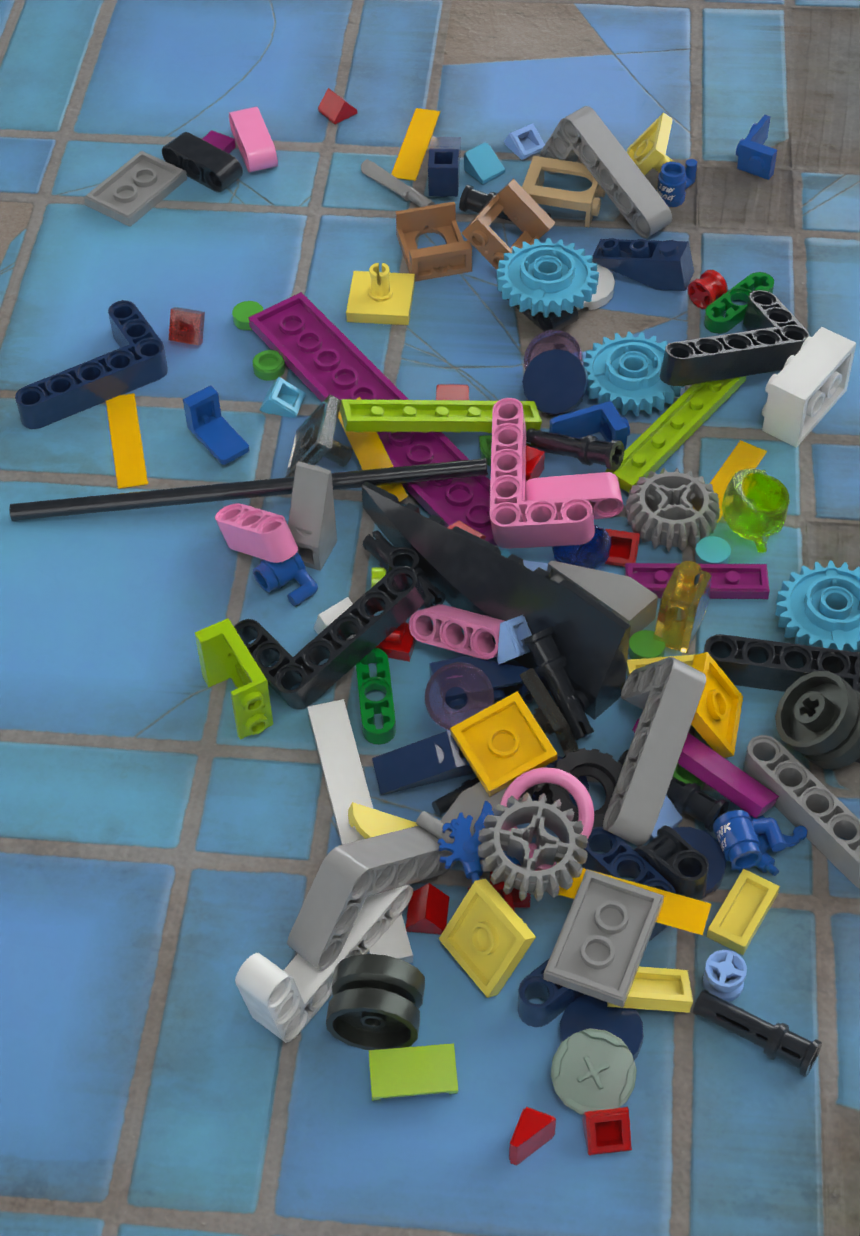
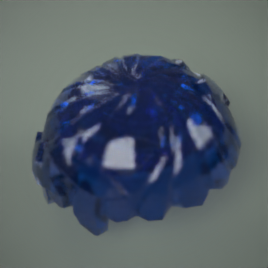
M594 525V537L586 544L552 546L554 558L557 562L598 570L609 558L611 537L604 528Z

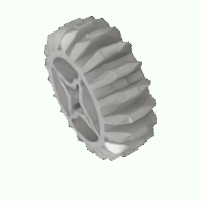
M663 468L660 474L650 471L647 478L639 477L637 485H632L629 498L626 501L628 525L632 526L633 533H640L642 543L652 541L654 549L659 545H664L668 552L672 547H678L683 552L687 544L696 548V544L702 538L710 536V533H714L720 516L718 494L714 493L712 484H705L703 476L694 478L691 470L686 474L680 473L678 468L674 472H667Z
M527 792L523 795L521 803L511 795L507 800V807L498 803L494 807V815H487L485 817V828L479 831L478 840L482 844L478 846V855L481 858H485L482 861L483 871H493L490 879L493 885L502 881L505 882L503 891L506 895L512 892L513 888L518 889L521 901L526 898L527 892H533L535 899L539 902L542 900L545 890L553 898L558 896L559 886L568 890L573 883L572 877L578 878L582 873L583 868L580 864L586 863L588 853L584 848L587 847L588 838L581 834L584 827L582 821H572L574 817L573 808L563 812L560 811L562 804L560 799L554 801L552 805L547 804V798L544 793L539 796L538 801H532L530 794ZM530 823L522 829L512 828L519 824ZM545 827L552 830L558 837H554L547 833ZM533 835H536L535 845H537V848L534 849L533 857L530 859V848L528 847L532 842ZM503 851H507V855L515 857L520 862L521 867L512 863ZM554 862H559L549 869L535 871L539 865H553Z

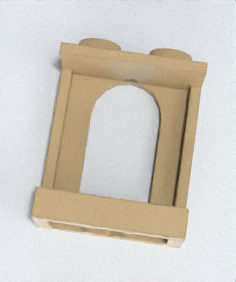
M533 156L522 188L537 204L585 211V227L588 228L593 216L599 215L601 198L599 197L605 196V191L583 163ZM545 171L582 176L592 182V186L581 192L543 187Z

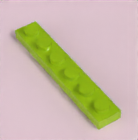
M746 376L692 384L624 451L621 466L615 471L606 469L605 472L615 474L618 477L620 488L629 493L632 485H637L639 477L647 478L650 471L656 472L746 381Z
M341 399L340 413L345 431L492 433V411L497 401ZM520 401L524 411L526 432L530 428L540 430L542 420L535 402Z

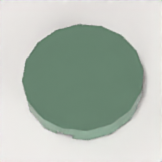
M590 1028L574 1033L560 1044L552 1059L551 1078L555 1093L564 1105L576 1113L584 1115V1112L620 1108L624 1105L635 1088L637 1069L632 1053L622 1039L606 1030Z

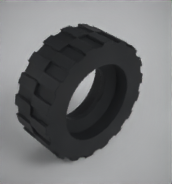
M582 748L572 753L571 751L565 754L562 760L559 759L553 768L566 771L576 778L589 776L602 784L606 798L604 805L594 811L593 828L603 827L604 816L623 765L619 761H615L612 758L613 756L608 753L604 754L599 752L600 750L593 748L592 750ZM545 783L542 794L544 793L547 798L546 803L552 805L554 801L560 799L562 803L560 811L563 812L573 808L574 817L572 821H578V808L571 801L569 792L561 786Z

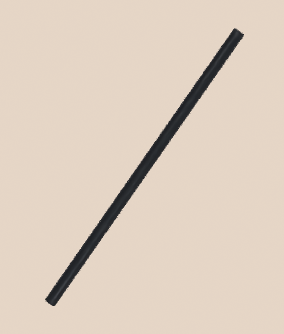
M484 458L331 474L333 490L361 488V485L366 481L375 486L486 476L488 471L487 460ZM294 477L10 504L9 511L11 520L16 521L288 495L293 492Z

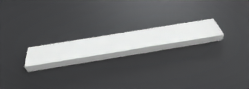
M344 699L308 706V715L341 845L363 840L364 837L357 832L355 826L351 827L349 824L348 809L352 802L372 809L373 805ZM402 913L369 949V954L387 955L408 963L413 962V954Z

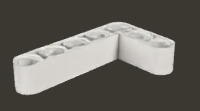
M405 885L366 897L342 951L334 963L325 970L317 969L299 954L294 957L284 970L260 953L251 955L240 967L235 982L252 1018L285 1043L292 1041L331 997L332 981L337 964L350 956L367 954L369 949L381 938L411 900L413 888L410 885Z

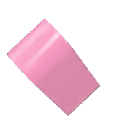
M258 107L229 112L231 131L248 172L277 167L278 160L275 146Z
M610 472L541 477L526 481L525 501L583 498L592 505L594 519L614 517L620 514L624 508L618 477Z
M240 503L225 506L215 515L220 531L228 547L232 550L273 563L286 561L298 551L297 543L285 517Z
M438 604L418 610L412 614L409 620V630L411 635L422 643L488 660L498 656L500 623L504 622V620Z

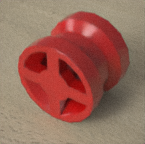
M707 270L701 274L699 279L692 281L687 289L691 301L697 307L706 309L728 291L726 280L719 272Z

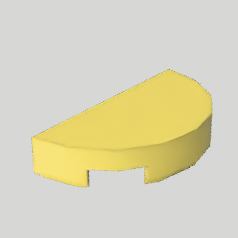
M354 802L351 803L348 809L350 826H355L357 832L364 839L418 826L416 822Z

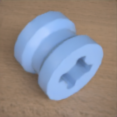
M719 950L711 954L705 964L703 988L727 1002L737 999L743 991L744 980L746 979L747 966L744 959L739 954L730 950Z

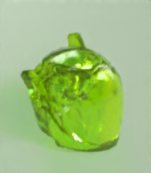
M754 468L740 470L734 474L723 495L722 512L724 520L732 531L745 539L754 541L758 552L764 553L767 551L769 537L778 534L783 528L790 503L789 493L785 485L778 479L767 475L766 470Z

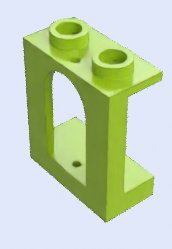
M229 618L194 632L202 676L208 687L231 678L237 688L231 691L230 694L239 739L259 734L266 728L274 725L267 679Z

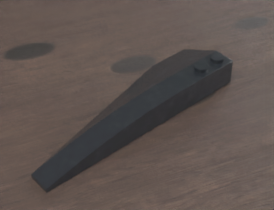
M367 481L361 485L364 510L394 547H407L416 551L419 557V566L427 573L428 580L445 594V600L452 607L504 621L523 615L532 635L552 626L554 631L551 634L560 655H565L567 659V665L564 666L584 712L595 720L621 697V691L626 679L631 625L574 584L566 580H562L558 584L550 580V572L540 567L532 571L524 566L522 558L514 554L506 558L501 555L497 546L457 526L449 529L445 527L443 519L435 515L427 518L420 514L419 507L411 503L403 506L399 503L397 496ZM531 652L514 658L526 668H536Z

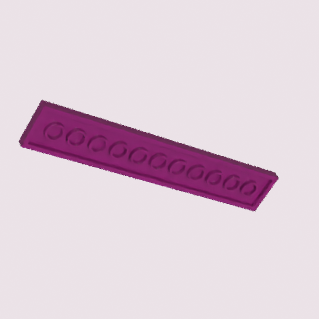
M302 292L248 317L249 327L271 350L277 351L283 357L289 369L337 418L336 413L340 411L341 399L356 400L360 397L361 400H409ZM377 432L394 467L469 460L442 432ZM486 476L402 483L403 487L431 516L435 515L444 520L445 527L457 521H462L487 536L485 541L495 546L497 545L494 542L490 521V480Z

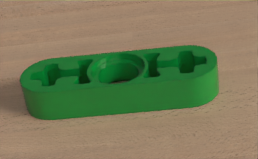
M764 272L752 273L711 303L705 311L704 325L706 329L713 333L722 334L743 321L747 304L736 305L732 301L742 300L748 303L749 295L753 290H763L773 294V277Z
M374 648L356 664L363 736L368 742L381 745L390 742L396 734V720L389 659L383 650ZM376 663L377 677H370L368 664ZM372 690H380L386 694L379 701H371L366 698V694ZM374 714H381L382 729H376Z

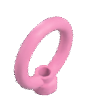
M537 768L517 777L506 789L500 802L505 807H507V800L511 795L518 801L526 790L535 785L551 783L563 787L573 796L577 804L578 821H582L584 826L581 834L589 838L594 825L593 802L586 787L572 774L556 768ZM535 843L529 844L528 847L530 848V859L533 857L534 849L537 848ZM556 862L553 865H539L535 871L549 869L555 866Z

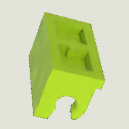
M454 1043L369 1050L372 1101L381 1100V1098L458 1093Z

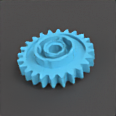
M547 238L545 243L534 239L533 245L524 241L522 242L521 249L513 246L512 254L504 253V260H499L496 282L498 283L497 290L502 291V299H509V306L520 305L519 312L530 309L532 316L541 311L546 318L550 312H554L558 317H561L562 310L572 314L573 306L582 309L584 308V301H592V294L597 292L599 278L597 263H592V255L585 256L584 248L574 250L575 243L564 246L562 239L555 244L552 243L550 238Z
M628 332L625 338L615 333L614 340L603 337L602 345L593 343V351L587 350L586 358L582 359V364L588 374L589 385L587 391H589V399L598 398V404L612 401L615 408L621 409L622 415H625L628 410H632L635 416L639 415L640 410H645L649 415L652 414V407L662 411L664 410V402L672 405L674 403V396L680 397L681 388H684V386L668 385L659 377L668 341L657 343L655 335L650 339H645L643 332L638 337H633L632 333Z
M829 561L826 568L822 567L820 563L815 562L813 570L803 565L800 575L791 572L789 581L782 582L781 591H778L775 615L779 616L778 627L786 628L784 637H796L795 644L860 652V567L850 571L847 562H844L840 568L835 567L833 561Z

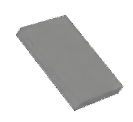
M140 151L84 197L85 205L131 227L187 180L186 171Z
M586 870L544 971V980L623 1008L664 903V895Z

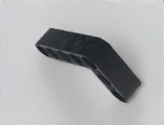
M763 290L752 291L749 295L743 319V325L748 331L669 343L665 348L659 377L668 385L686 386L780 371L784 368L787 359L791 355L795 356L800 351L803 342L809 336V332L774 294Z
M407 566L396 567L294 657L259 622L253 619L242 620L234 628L267 679L268 685L290 707L303 709L315 702L423 605L426 595L417 574L412 568ZM410 587L408 590L401 592L402 589ZM384 610L381 614L374 616L375 613ZM356 634L354 638L347 640L348 637ZM328 659L326 663L319 665L321 661ZM278 661L274 666L269 667L273 662ZM301 683L299 687L291 690L294 685Z
M724 634L711 636L706 640L704 652L709 653L731 682L737 686L786 692L788 687L804 675L814 671H829L840 676L852 689L860 693L859 652ZM860 757L855 762L860 763Z

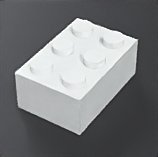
M823 327L813 337L808 336L803 342L800 351L795 356L791 355L787 359L782 371L778 375L773 374L766 385L765 391L768 393V398L762 409V416H764L762 431L797 448L847 391L856 342Z

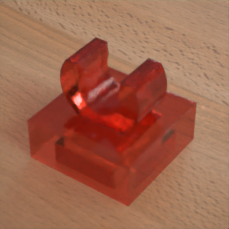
M179 307L172 308L170 311L168 340L192 345L202 344L205 312Z

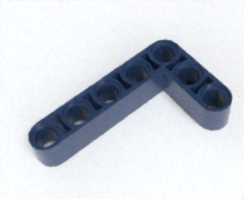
M121 300L113 303L108 309L112 334L120 346L119 349L24 386L17 391L15 399L22 425L29 429L45 427L165 377L168 367L163 342L134 303Z
M602 826L592 829L587 847L584 848L588 855L586 863L582 864L583 868L617 878L629 876L634 878V880L628 881L675 893L671 883L622 838L604 830ZM599 850H600V851H604V852H606V853H605V854H598V853H595L594 851H599ZM656 922L649 941L663 931L667 925ZM549 959L526 976L518 989V1014L522 1022L528 1026L543 1027L549 1024L565 1011L576 998L584 995L578 991L544 980V971ZM538 997L542 998L546 1002L542 1004H534L528 1000L531 998Z

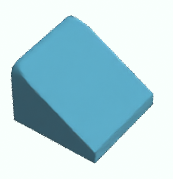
M486 142L464 154V171L481 184H485L505 173L504 166L491 146Z
M278 377L269 388L260 411L295 418L306 393Z

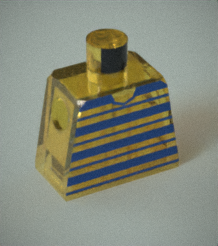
M684 561L680 565H676L661 598L653 638L654 640L664 642L665 647L688 653L709 603L712 575L701 570L698 563ZM679 607L686 614V618L683 620H675L677 619Z

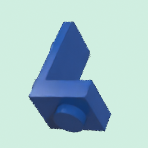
M764 115L758 123L752 125L748 136L739 141L736 148V156H738L737 169L769 180L774 174L777 149L763 145L768 138L771 118L768 115Z
M211 385L183 399L187 428L222 465L250 451L247 442L221 416L219 395Z
M608 401L552 418L550 420L549 432L576 438L600 432L607 442H611L614 439L622 441L625 451L627 436L630 435V426L624 416H620L612 401Z

